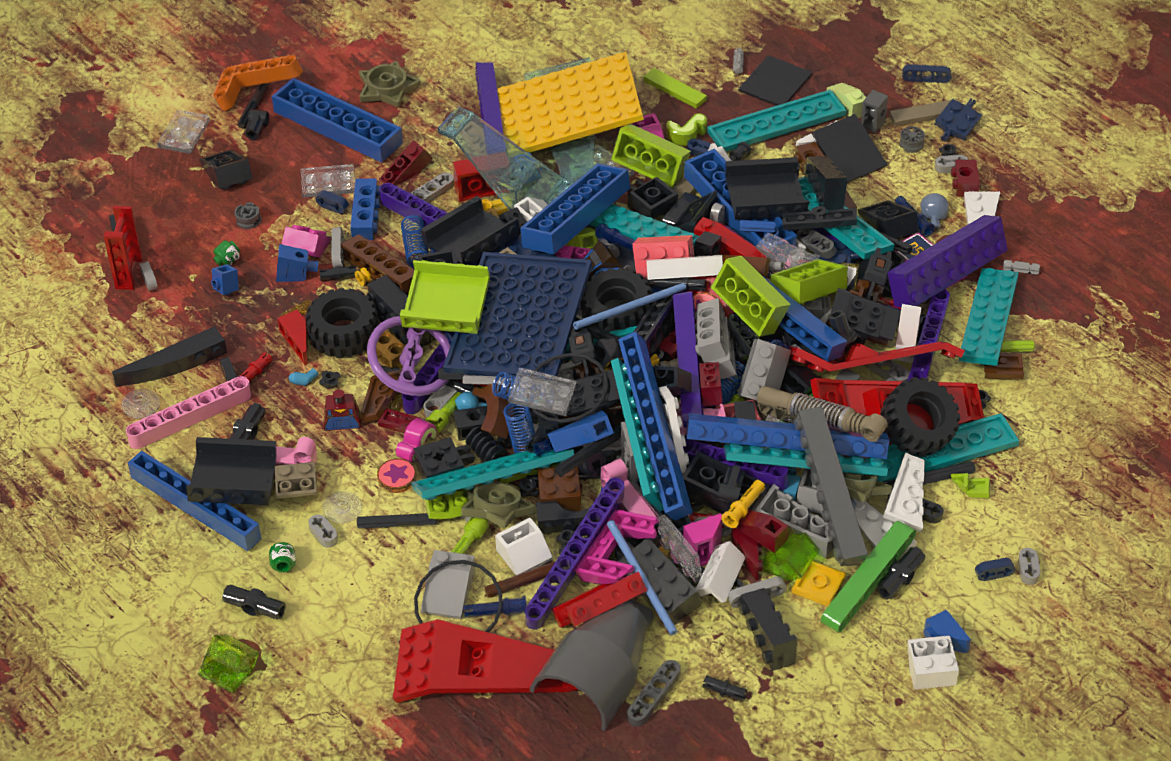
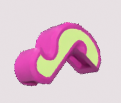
M415 418L411 421L405 430L403 442H399L397 445V457L409 463L415 462L413 448L423 446L428 436L436 439V426L421 418Z

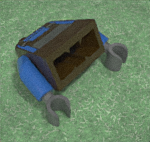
M599 240L583 258L592 261L588 281L593 275L597 276V273L602 270L605 272L610 268H613V270L622 268V265L616 258L620 256L618 247L613 244L607 247ZM626 265L624 267V270L628 271L629 269L633 270V268L630 265Z

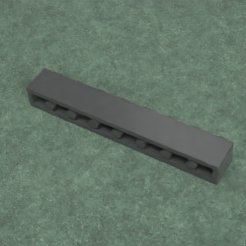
M821 406L800 410L796 419H794L796 430L800 431V444L807 454L805 460L807 466L812 471V484L817 487V501L823 507L822 517L829 527V540L834 543V557L836 560H839L840 566L864 562L868 555L823 408Z

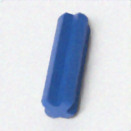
M741 220L739 229L740 231L774 233L776 223L772 221Z

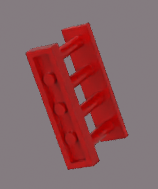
M113 206L116 227L114 232L105 231L103 236L115 289L134 290L135 283L131 268L133 262H142L143 258L132 206Z
M638 571L627 577L624 575L615 583L600 584L551 608L559 628L570 623L575 627L647 591Z

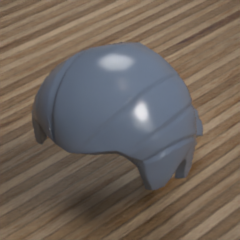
M931 193L925 196L920 204L922 216L931 220L930 228L934 230L939 229V220L945 219L948 215L949 206L947 199L941 194Z

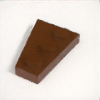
M402 369L388 372L387 374L397 381ZM376 375L371 377L359 419L362 423L379 420L397 392L386 386Z

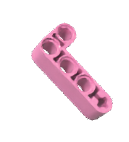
M299 438L296 449L277 447L275 466L315 462L316 464V444L311 438Z
M620 458L601 467L602 488L611 478L617 477L624 482V499L618 507L619 510L656 517L628 481L627 467Z

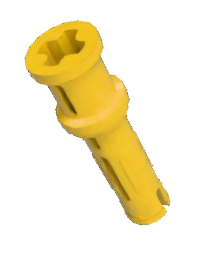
M760 480L754 481L740 500L733 502L730 510L723 513V523L730 528L737 527L739 520L747 515L748 508L765 490V484Z

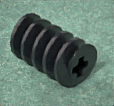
M480 426L472 429L466 437V445L470 446L471 451L482 462L508 456L506 449H503L488 432L481 430Z
M572 447L574 454L582 450L583 447ZM597 453L577 467L578 472L591 477L599 476L601 474V467L606 465V458L603 454Z

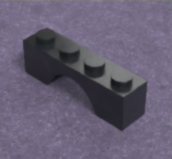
M557 501L537 502L538 528L542 534H551L564 530L576 531L591 506L582 511H568L562 508Z

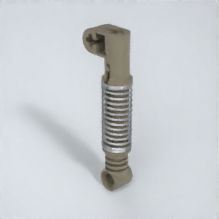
M762 386L757 395L760 414L764 421L776 422L782 418L785 412L789 416L796 418L800 410L822 406L827 424L830 425L828 426L829 428H835V430L846 433L851 431L861 434L870 442H876L888 426L886 419L879 414L867 416L857 413L855 409L802 393L796 392L792 394L768 386Z

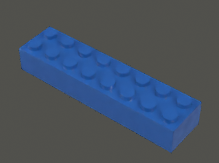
M292 78L272 95L275 113L381 163L403 144L401 127L295 78Z
M716 149L685 161L684 177L701 196L715 190L717 191V203L725 206V222L735 232L766 253L771 260L784 257L795 251L797 235L792 230H783L780 217L741 219L775 222L776 229L774 233L740 231L741 220H735L724 176L726 160Z
M597 163L520 228L523 248L555 254L630 189L628 169Z

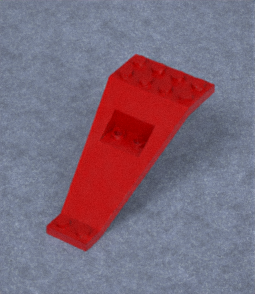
M935 342L884 352H877L862 344L855 343L854 346L850 345L848 347L845 359L838 363L835 360L827 362L797 347L787 346L786 348L791 350L789 360L805 364L809 369L822 373L824 370L835 371L941 350V355L955 359V357L961 358L965 351L948 342Z
M824 378L810 380L813 397L855 409L857 413L871 416V414L880 415L885 399L903 382ZM938 382L939 386L947 388L946 391L949 395L952 394L955 398L953 401L958 404L959 410L957 413H960L959 424L984 418L977 383ZM908 404L907 412L912 422L922 429L933 430V421L929 413L918 405Z
M440 619L401 629L393 699L396 703L433 693H532L530 692V686L555 650ZM546 678L542 680L535 692H570L578 690V688L559 679Z

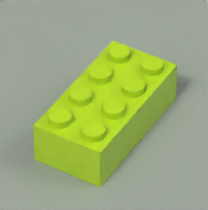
M627 124L620 128L611 160L649 178L658 177L669 187L673 188L683 177L685 161L688 160L691 151L632 124Z
M742 256L727 258L711 286L714 292L759 337L774 334L791 305Z
M817 259L771 274V283L798 304L803 305L804 302L815 301L818 297H826L830 293H837L838 288H847L848 266Z

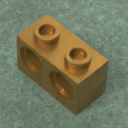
M386 330L379 337L376 345L378 361L386 367L402 368L400 355L406 344L400 342L395 334H391Z

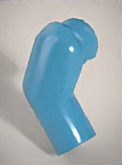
M313 368L307 373L294 372L289 375V381L296 385L306 386L318 376V372Z

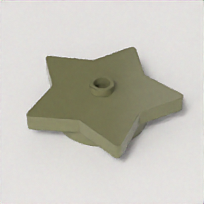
M397 61L391 64L378 65L371 70L359 71L360 79L365 85L360 94V102L384 101L395 107H400L404 94L421 86L420 79L407 75Z
M842 472L849 495L853 499L865 503L871 496L891 494L892 486L878 481L877 475Z
M492 482L490 484H480L472 489H466L469 501L462 507L461 516L484 518L502 528H506L515 517L534 514L536 505L522 499L520 492L513 484Z

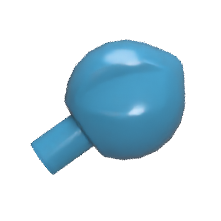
M468 391L461 393L455 399L458 410L487 406V403L479 402V398Z

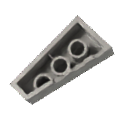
M773 484L755 509V512L772 515L787 524L788 542L826 558L834 547L833 541H830L828 537L829 527L827 522L825 523L818 515L811 514L806 506L803 504L800 506L793 501L792 496L779 491V487Z

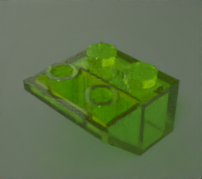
M806 532L792 534L788 536V541L776 553L770 551L764 556L762 570L782 577L786 581L802 578L820 549Z
M227 634L214 635L198 674L233 693L253 671L260 652Z

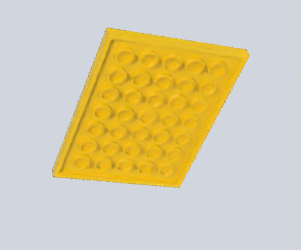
M626 52L497 89L508 158L644 120Z

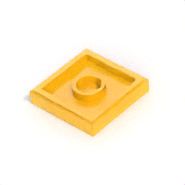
M808 559L792 587V593L828 607L846 578V573Z

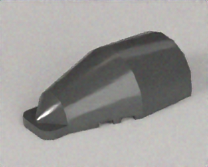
M629 599L585 621L568 632L530 686V692L534 693L542 680L546 678L559 679L572 684L595 703L601 714V729L605 731L636 684L646 631L653 620L651 609L633 599Z

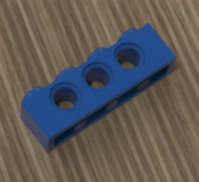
M377 178L355 180L350 226L351 237L359 234L369 241L374 240V233H377L378 229L377 222L375 221L379 220V212L376 209L380 208V198H378L380 196V186L377 184Z

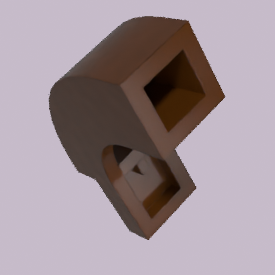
M487 384L482 389L474 387L472 395L487 402V414L481 430L506 439L509 430L504 416V408L513 401L495 396L492 391V384Z

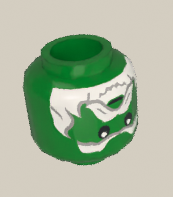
M224 240L214 248L213 253L215 257H213V260L219 266L226 264L231 266L239 259L240 249L233 241Z
M279 542L271 546L269 549V564L271 568L284 573L295 566V549L291 544Z

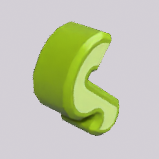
M694 114L683 127L672 121H667L666 124L667 139L681 146H686L687 142L691 139H697L698 133L704 135L707 131V117L703 114Z

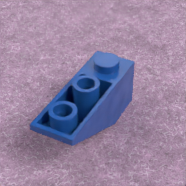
M600 411L550 432L548 437L554 452L597 441L614 432L607 415Z

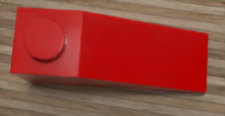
M295 310L277 318L279 331L302 363L307 365L308 332L306 317L301 315L298 310Z

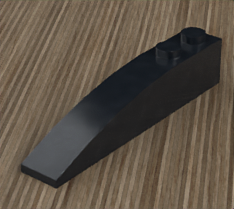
M215 326L112 371L114 385L119 387L144 383L197 367L226 354L225 340Z

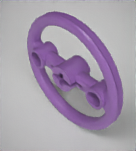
M400 316L380 323L371 334L367 345L370 367L380 381L397 392L412 396L434 393L448 382L449 379H438L428 385H414L416 378L414 369L423 354V349L419 345L420 339L425 331L438 340L444 350L445 357H447L451 343L441 330L409 327L407 332L408 344L400 355V363L403 365V369L396 381L381 367L377 358L376 345L379 337L386 330L402 325Z

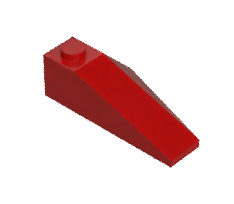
M702 217L694 228V234L700 236L704 231L722 236L721 251L719 253L721 255L768 258L766 253L725 224Z

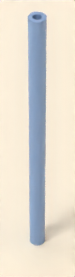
M681 283L574 322L573 326L577 330L686 290V285Z
M614 520L607 523L608 528L628 563L635 568L634 573L639 571L647 589L645 592L671 636L677 634L678 631L616 523Z

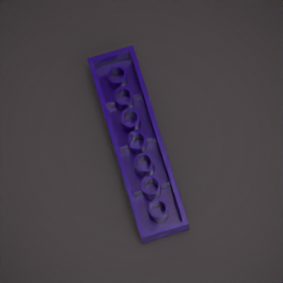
M983 215L887 272L894 306L902 308V304L918 306L1008 251L1002 218L999 216Z

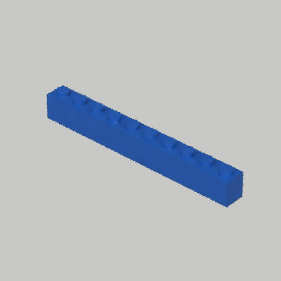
M633 332L618 340L664 511L675 521L693 512L647 345L637 332Z
M688 413L687 439L805 451L801 447L800 431L796 430L795 424ZM829 428L837 454L887 459L889 447L887 433H882L876 442H870L861 434L851 431L846 433L835 430V428Z

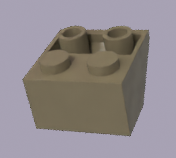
M315 462L275 466L276 498L317 495Z

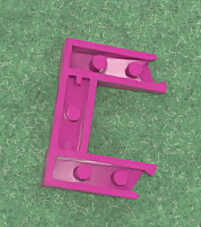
M615 509L607 521L608 523L614 520L623 537L655 538L657 535L654 529V525L658 523L656 517ZM607 523L575 569L580 581L610 584L619 581L628 572L631 573L635 570L633 565L607 560L618 544Z

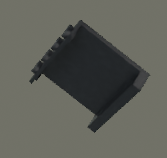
M797 157L725 162L724 176L735 220L782 217V213L808 211L809 201L803 199L796 173Z
M476 196L422 228L421 233L424 245L437 252L455 248L457 263L470 265L480 259L483 252H492L521 234L517 217L508 223L498 219L483 210L482 200Z
M197 437L196 458L191 484L187 485L188 501L269 505L277 458L276 441Z

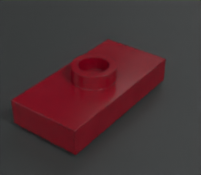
M386 408L378 420V426L405 433L409 423L415 418L420 417Z

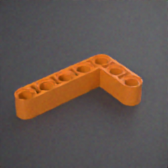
M295 55L230 66L222 72L213 96L220 109L226 111L235 104L241 87L296 78L302 74L303 69Z

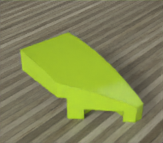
M968 473L951 474L952 481L968 497L990 498L989 478L969 479Z

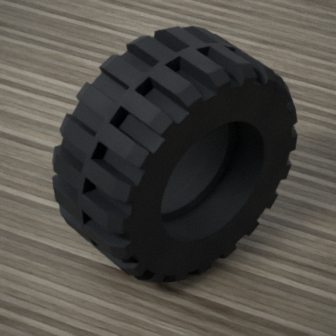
M610 268L608 271L604 272L602 270L598 272L597 276L593 275L587 281L581 300L583 319L612 309L603 306L607 301L625 299L631 302L651 295L652 289L648 281L639 273L635 274V271L630 269L626 271L624 268H618V270ZM652 302L593 323L592 325L608 332L637 326Z
M339 288V290L335 291L334 289L329 290L326 294L322 293L318 296V299L315 298L307 309L306 323L309 340H311L313 347L317 348L321 353L325 352L327 356L332 357L334 355L336 358H342V356L352 357L354 354L359 355L363 350H367L368 339L379 325L376 304L368 295L361 291L356 292L355 289L351 288L349 290ZM340 320L355 321L345 326L331 325Z
M916 377L903 381L888 395L883 402L880 415L888 423L884 433H887L890 437L889 441L892 444L895 443L898 446L897 449L902 452L905 450L913 456L915 454L918 457H924L926 454L930 456L940 451L953 439L960 426L958 423L960 421V413H957L959 410L958 404L954 403L953 400L955 398L952 394L949 395L946 391L947 388L939 386L938 382L934 380L930 382L928 378L922 377L919 380ZM914 404L925 409L933 421V430H925L915 425L908 415L907 405Z

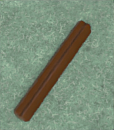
M556 561L499 581L498 584L502 593L546 578ZM494 583L484 587L488 598L498 595V590Z

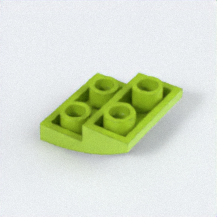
M462 488L450 495L440 494L435 499L425 500L429 519L461 516L462 507L469 499L466 495V489Z

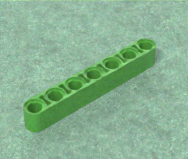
M897 520L826 608L820 622L840 633L886 576L892 563L898 560L912 543L916 530Z

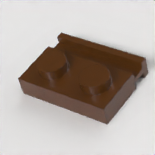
M1000 353L998 366L983 364L985 378H1024L1022 354Z

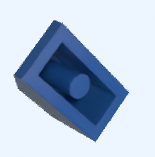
M947 610L925 620L923 633L926 638L950 636L954 651L961 653L969 652L970 637Z

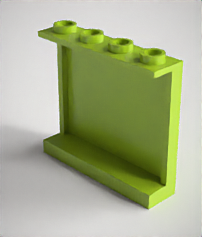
M414 260L415 270L405 310L401 309L400 312L402 327L477 334L490 281L488 267Z

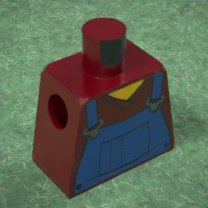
M338 389L333 392V395L326 396L324 431L361 428L360 410L353 394H344L343 390Z

